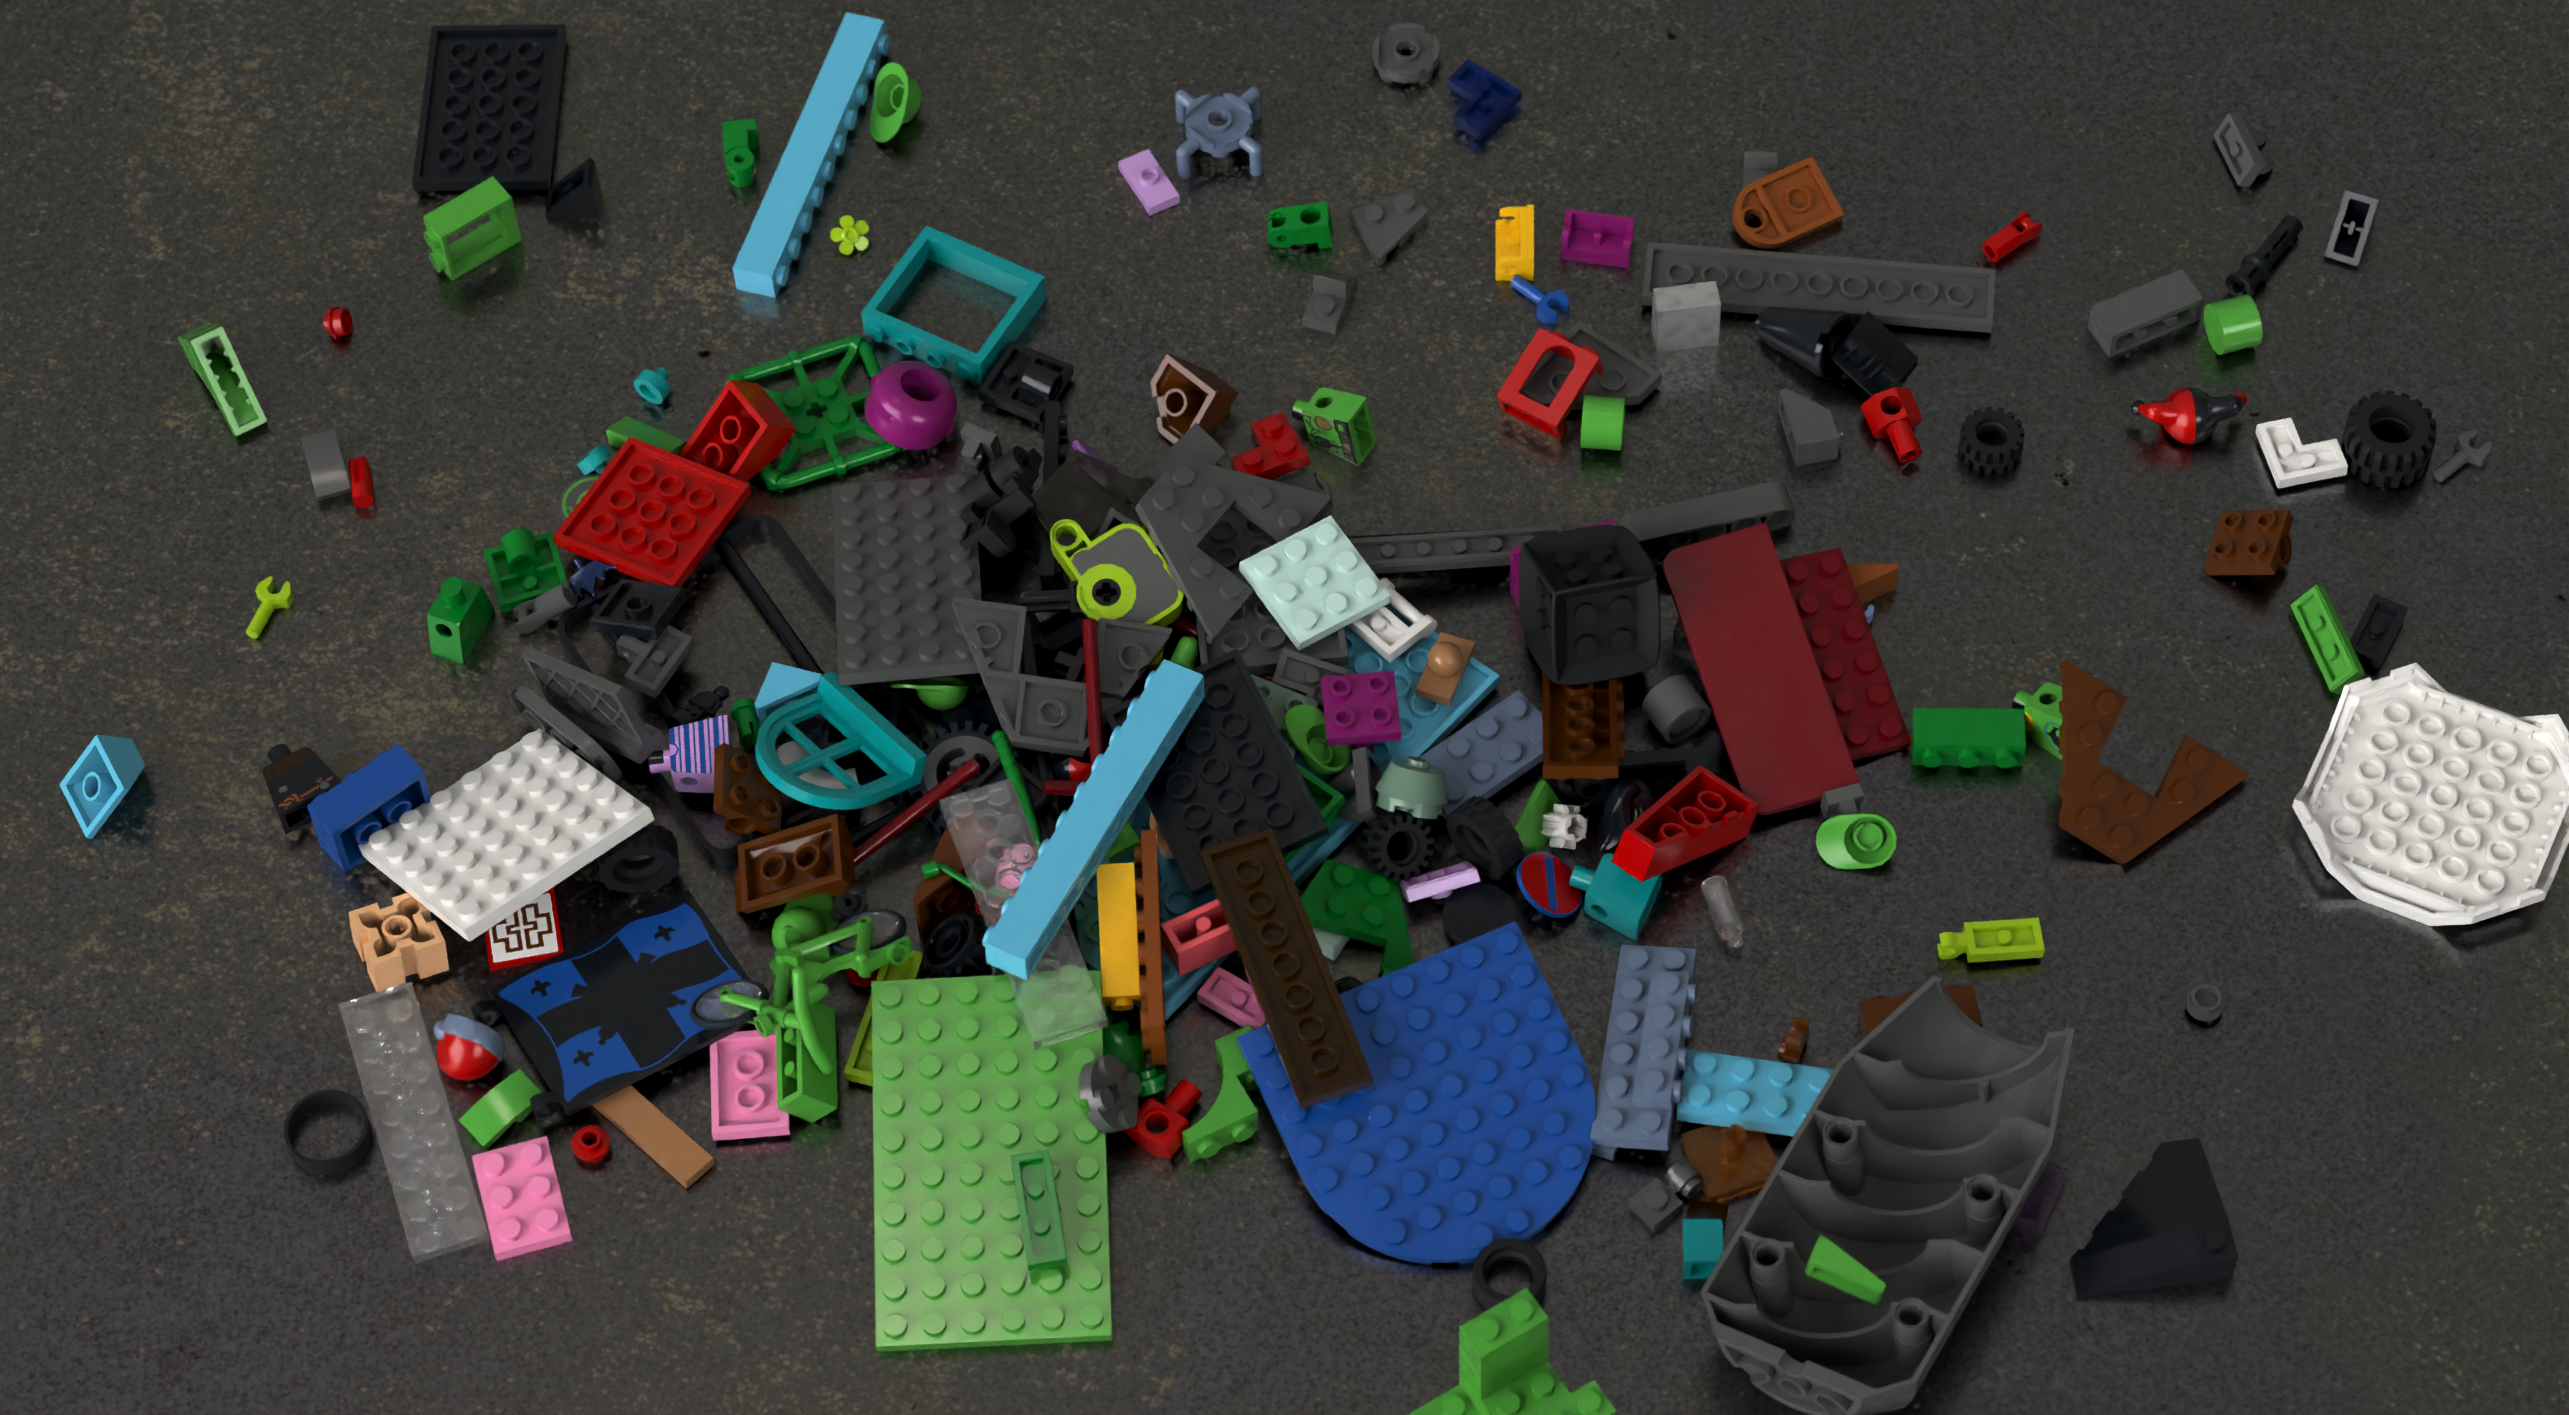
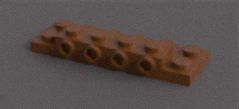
M1542 671L1543 779L1568 780L1570 778H1591L1594 780H1605L1607 778H1618V761H1625L1623 677L1580 685H1560L1552 682Z

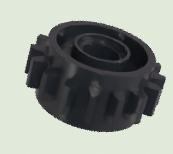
M971 911L969 915L964 913L955 914L942 921L933 930L924 947L923 959L926 965L923 967V970L928 973L927 978L984 976L989 970L990 964H987L985 947L982 943L987 929L993 924L974 911Z

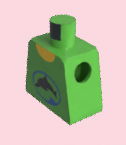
M2047 682L2034 694L2024 689L2020 690L2013 699L2012 708L2024 709L2026 735L2030 740L2062 760V755L2059 754V727L2062 725L2059 701H2062V687Z

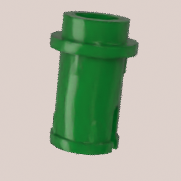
M743 698L733 704L731 718L736 721L740 744L748 747L747 737H749L751 747H754L760 725L754 701L749 698Z

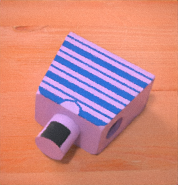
M727 715L671 728L669 730L670 749L654 751L649 756L650 772L661 773L671 771L674 788L678 792L714 793L715 748L723 743L732 746Z

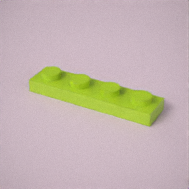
M911 951L909 958L902 965L896 966L890 962L880 967L876 981L919 979L925 963L923 952ZM872 993L844 1070L845 1080L873 1086Z

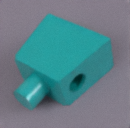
M1612 853L1603 855L1596 871L1577 864L1572 872L1569 885L1586 891L1584 912L1621 934L1637 940L1662 886L1663 873L1641 882L1611 862L1614 856Z

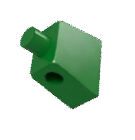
M454 576L449 577L441 584L440 592L427 614L432 654L461 664L465 663L495 613L494 607L483 587Z

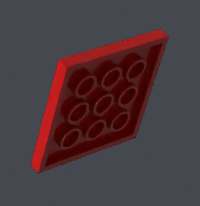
M630 436L554 534V543L560 548L592 561L595 560L607 565L617 566V571L643 582L681 587L750 496V484Z

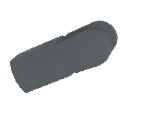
M563 583L535 599L516 605L513 609V615L515 618H518L516 631L521 634L532 633L547 621L577 606L572 589Z

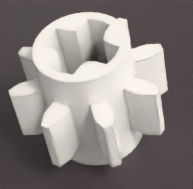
M1555 803L1553 805L1554 811L1543 815V830L1541 833L1551 839L1549 842L1550 847L1576 849V842L1586 838L1588 819L1579 814V806Z

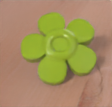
M850 215L841 217L839 220L841 228H833L830 232V238L833 242L843 240L839 245V251L844 255H850L853 252L854 246L857 250L864 251L869 245L868 239L860 236L869 231L868 224L864 220H860L854 225V219Z

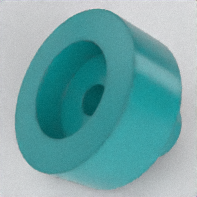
M661 367L655 372L647 369L643 370L633 382L638 394L653 404H661L671 391L669 384L666 382L670 375Z
M602 442L587 453L576 466L585 476L593 470L600 475L608 464L605 460L612 452Z

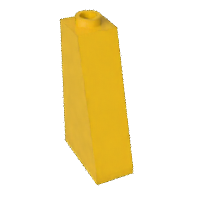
M1134 862L1100 864L1096 871L1102 999L1104 1006H1111V1009L1116 1011H1126L1133 1009L1135 1004H1141Z

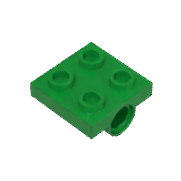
M514 529L503 536L502 545L483 550L501 614L513 611L516 605L535 599L560 584L568 585L559 551L554 543L553 531L533 536L532 532L528 529Z

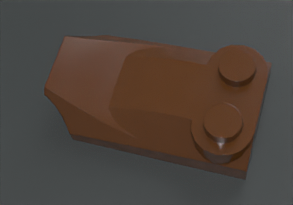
M837 813L737 845L739 865L734 873L736 912H745L747 914L820 893H826L832 897L840 896L846 893L854 882L855 871L852 840L844 819Z

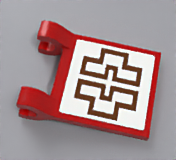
M555 886L484 932L490 971L545 962L564 952Z

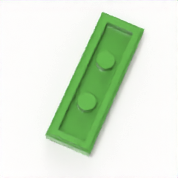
M2316 584L2290 606L2330 691L2339 695L2345 685L2357 681L2365 672L2324 586Z

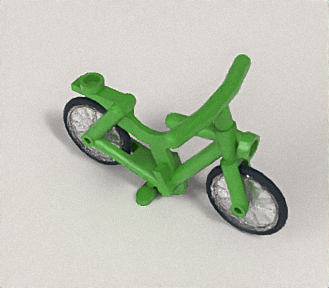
M867 910L847 917L837 924L830 933L800 943L797 930L791 925H786L781 930L784 948L777 949L774 952L775 958L770 962L771 971L776 975L771 1005L769 1003L768 990L764 985L752 980H734L718 984L699 995L691 1006V1018L697 1025L708 1029L731 1028L745 1022L755 1024L757 1031L763 1038L772 1035L776 1027L798 1029L801 1031L804 1044L822 1074L828 1075L832 1073L834 1065L818 1038L810 1007L829 994V987L821 982L830 974L843 969L852 968L858 972L860 977L869 978L873 971L890 962L896 966L904 964L909 958V953L913 951L910 937L904 936L907 928L906 920L901 914L893 910ZM827 945H830L832 950L828 951ZM790 980H792L793 1001L787 1005Z

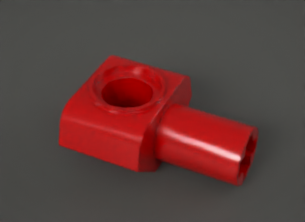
M1893 387L1874 394L1860 405L1874 438L1880 440L1889 437L1900 462H1911L1922 455L1923 451L1912 428L1919 425L1923 417L1910 388ZM1892 408L1899 412L1890 415L1883 411Z
M1180 1080L1162 1104L1152 1098H1147L1137 1112V1125L1124 1130V1132L1138 1147L1153 1156L1171 1159L1183 1144L1182 1132L1191 1127L1186 1116L1202 1097L1201 1091L1190 1081ZM1156 1128L1165 1129V1131L1161 1133L1151 1132L1153 1129Z

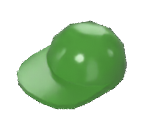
M951 676L897 680L890 683L892 688L916 689L917 696L924 705L941 711L959 706L967 697L970 683Z
M1303 704L1296 705L1285 713L1283 718L1284 728L1288 737L1299 749L1300 757L1308 769L1317 774L1332 775L1348 765L1351 757L1350 745L1327 747L1324 713L1315 706Z
M1873 812L1840 814L1830 817L1821 824L1816 836L1817 849L1824 861L1835 868L1847 870L1873 868L1884 864L1894 853L1897 842V835L1892 823L1881 814Z
M820 893L789 902L783 912L775 919L771 932L772 944L776 950L784 948L781 930L786 925H791L797 930L800 943L830 933L839 923L830 916V911L833 909L832 898L826 893Z

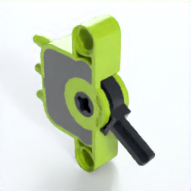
M1070 519L1057 521L1050 531L1052 553L1071 579L1069 581L1070 589L1031 591L1020 594V606L1027 607L1026 613L1071 611V619H1095L1097 627L1099 618L1166 627L1180 616L1183 610V600L1187 598L1176 586L1167 569L1169 564L1164 555H1161L1151 541L1149 529L1145 524L1140 527L1132 523H1123L1115 526L1095 540L1090 541L1080 525ZM1063 535H1071L1076 539L1069 546H1063L1057 542ZM1109 593L1111 602H1103V594ZM1163 648L1147 668L1149 673L1162 663Z

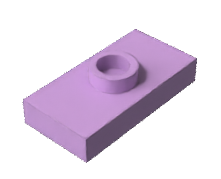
M1149 149L1118 161L1120 172L1149 216L1180 203V195Z
M1465 861L1424 873L1417 877H1411L1407 881L1401 880L1399 888L1401 895L1410 903L1430 896L1432 899L1448 897L1453 893V889L1480 882L1477 868Z

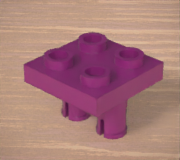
M1394 671L1321 677L1327 747L1352 745L1353 750L1366 746L1373 754L1374 743L1401 740Z

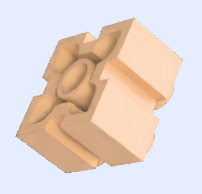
M409 893L392 897V905L382 909L379 908L378 903H374L348 912L353 942L362 962L366 961L367 972L377 994L405 985L406 976L417 973L420 979L449 970L446 943L436 921L431 920L430 910Z

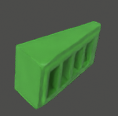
M1820 1234L1805 1270L1806 1275L1871 1304L1879 1305L1887 1284L1828 1238Z

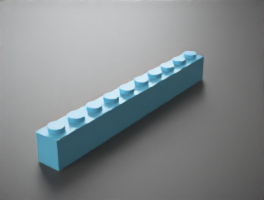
M846 12L734 263L733 274L737 290L776 298L780 286H785L787 283L790 263L792 259H797L801 248V238L811 228L812 213L815 207H819L822 203L823 188L826 181H831L833 178L836 158L838 155L841 156L846 146V135L856 125L857 110L867 100L868 85L871 79L875 80L877 77L881 55H886L888 52L890 36L886 35L884 20Z
M1166 659L1162 661L1157 671L1152 670L1149 673L1142 695L1139 699L1134 698L1132 700L1123 725L1115 727L1110 737L1109 747L1104 754L1100 753L1096 757L1091 770L1092 774L1086 782L1082 781L1078 785L1074 794L1073 804L1068 811L1063 810L1061 812L1054 834L1050 839L1046 838L1042 842L1038 851V859L1033 867H1027L1023 872L1018 891L1014 897L1009 896L1006 899L997 924L995 926L991 925L987 929L982 943L985 947L987 964L1024 980L1029 979L1204 699V675Z

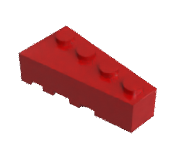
M1699 765L1625 828L1611 862L1641 882L1746 838L1761 805Z

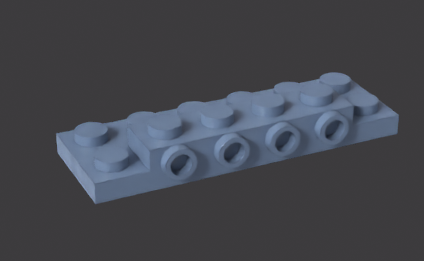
M1621 945L1595 1104L1596 1120L1592 1123L1590 1139L1594 1140L1593 1146L1669 1150L1675 1104L1682 1103L1683 1080H1679L1680 1071H1686L1688 1066V1048L1684 1047L1685 1038H1691L1693 1033V1016L1689 1015L1690 1006L1697 1005L1698 985L1694 983L1698 958L1696 949Z

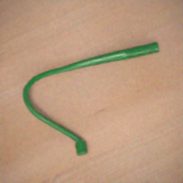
M998 731L992 735V740L995 748H997L996 751L1004 767L1006 777L1029 826L1038 857L1042 841L1033 806L1018 764H1016L1012 748L1009 746L1005 731ZM934 860L921 865L925 879L940 875L939 871H942L998 905L1003 906L1006 899L994 895L945 864L936 863Z

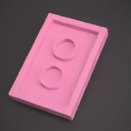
M776 1028L774 1033L766 1038H763L757 1030L738 1031L710 1045L713 1141L790 1135V1114L777 1109Z
M547 1136L472 1155L497 1261L573 1241Z

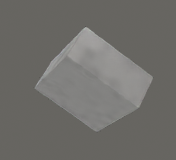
M1716 281L1653 289L1651 331L1656 353L1719 345L1721 301Z

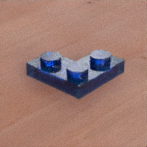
M1469 59L1447 79V88L1468 100L1453 116V125L1479 141L1522 97L1520 89Z

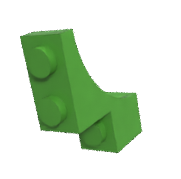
M1249 1025L1215 1040L1216 1060L1223 1074V1082L1217 1100L1208 1113L1195 1125L1182 1132L1184 1152L1190 1162L1199 1158H1209L1215 1155L1220 1148L1235 1141H1245L1254 1132L1259 1130L1258 1111L1246 1093V1090H1256L1258 1086L1237 1044L1238 1036L1252 1031Z

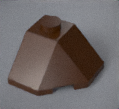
M1166 353L1150 382L1152 397H1156L1159 417L1156 418L1158 432L1173 444L1195 423L1209 434L1223 422L1239 392L1214 373L1173 354Z

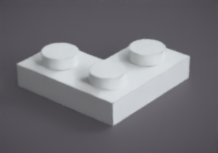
M2291 417L2257 424L2255 433L2278 489L2347 475L2348 464L2337 438L2302 445Z

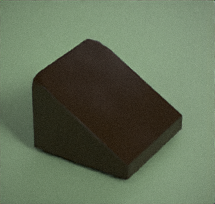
M1690 1199L1686 1219H1721L1723 1222L1724 1239L1729 1204Z

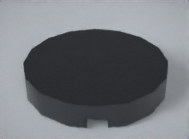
M1484 882L1473 883L1456 889L1447 898L1442 911L1444 931L1448 938L1450 936L1455 941L1456 946L1516 921L1517 923L1516 904L1510 895L1500 887Z

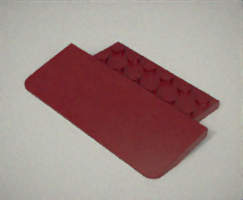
M1765 522L1677 548L1667 554L1662 564L1663 573L1740 791L1761 805L1757 812L1758 815L1779 813L1820 802L1826 791L1859 783L1852 760L1908 749L1912 743L1840 547L1779 560Z

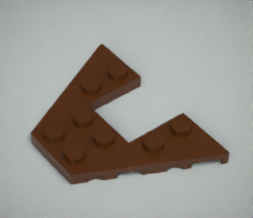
M2068 660L2060 662L2059 669L2062 670V701H2059V711L2062 714V725L2059 727V754L2062 755V778L2059 779V795L2062 799V806L2059 809V827L2120 865L2132 860L2249 776L2250 773L2194 738L2186 736L2182 738L2155 795L2153 796L2097 761L2128 697Z

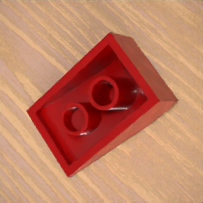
M729 380L678 456L747 483L780 454L795 432L796 427L759 383Z

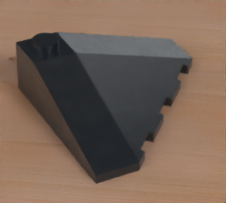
M2200 1138L2162 1142L2154 1151L2152 1156L2154 1159L2143 1172L2139 1171L2123 1191L2122 1196L2124 1197L2113 1211L2109 1209L2092 1231L2093 1237L2083 1250L2078 1249L2070 1259L2078 1298L2233 1278L2238 1254L2230 1222Z

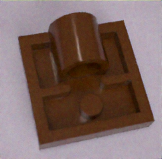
M2290 510L2222 511L2203 566L2207 575H2275L2278 565L2289 564L2292 557V541L2289 532L2294 518Z
M726 743L715 748L713 812L724 816L725 830L736 835L749 834L755 830L766 835L781 831L782 792L773 786L762 774L756 757Z

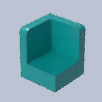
M1683 1219V1279H1708L1724 1253L1723 1222L1721 1219Z

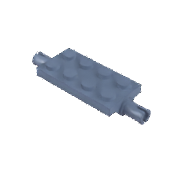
M1519 690L1420 756V758L1429 760V765L1444 771L1448 804L1443 806L1441 815L1445 819L1450 812L1468 798L1476 795V797L1481 796L1487 800L1543 761L1542 711L1537 710Z

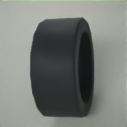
M1505 1238L1493 1241L1481 1249L1474 1260L1472 1286L1476 1299L1486 1310L1513 1296L1501 1294L1491 1289L1487 1283L1486 1277L1489 1268L1504 1261L1520 1262L1531 1270L1533 1280L1528 1290L1538 1304L1545 1296L1547 1268L1543 1256L1533 1245L1520 1239Z

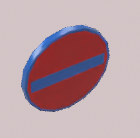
M1535 851L1527 854L1518 864L1516 877L1519 888L1526 900L1539 912L1554 918H1565L1574 914L1581 905L1582 890L1569 885L1573 870L1559 857L1548 852Z

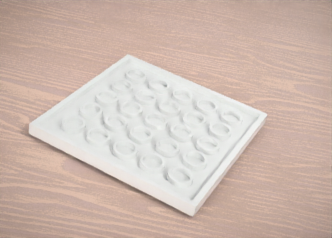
M538 729L535 732L526 734L521 741L507 750L495 754L490 761L476 770L464 774L459 781L445 790L436 792L432 795L428 804L423 803L414 810L405 812L400 817V822L390 824L383 830L374 832L369 837L367 844H359L358 847L366 860L470 942L655 819L649 807L545 731Z

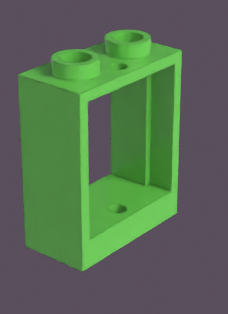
M494 176L423 216L427 230L423 235L432 249L429 258L434 267L439 272L444 270L452 281L522 240L512 197ZM489 214L491 221L448 245V237Z

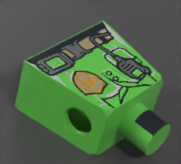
M1322 387L1317 390L1310 401L1300 398L1292 408V417L1305 422L1309 441L1314 446L1356 466L1361 465L1377 443L1367 397Z

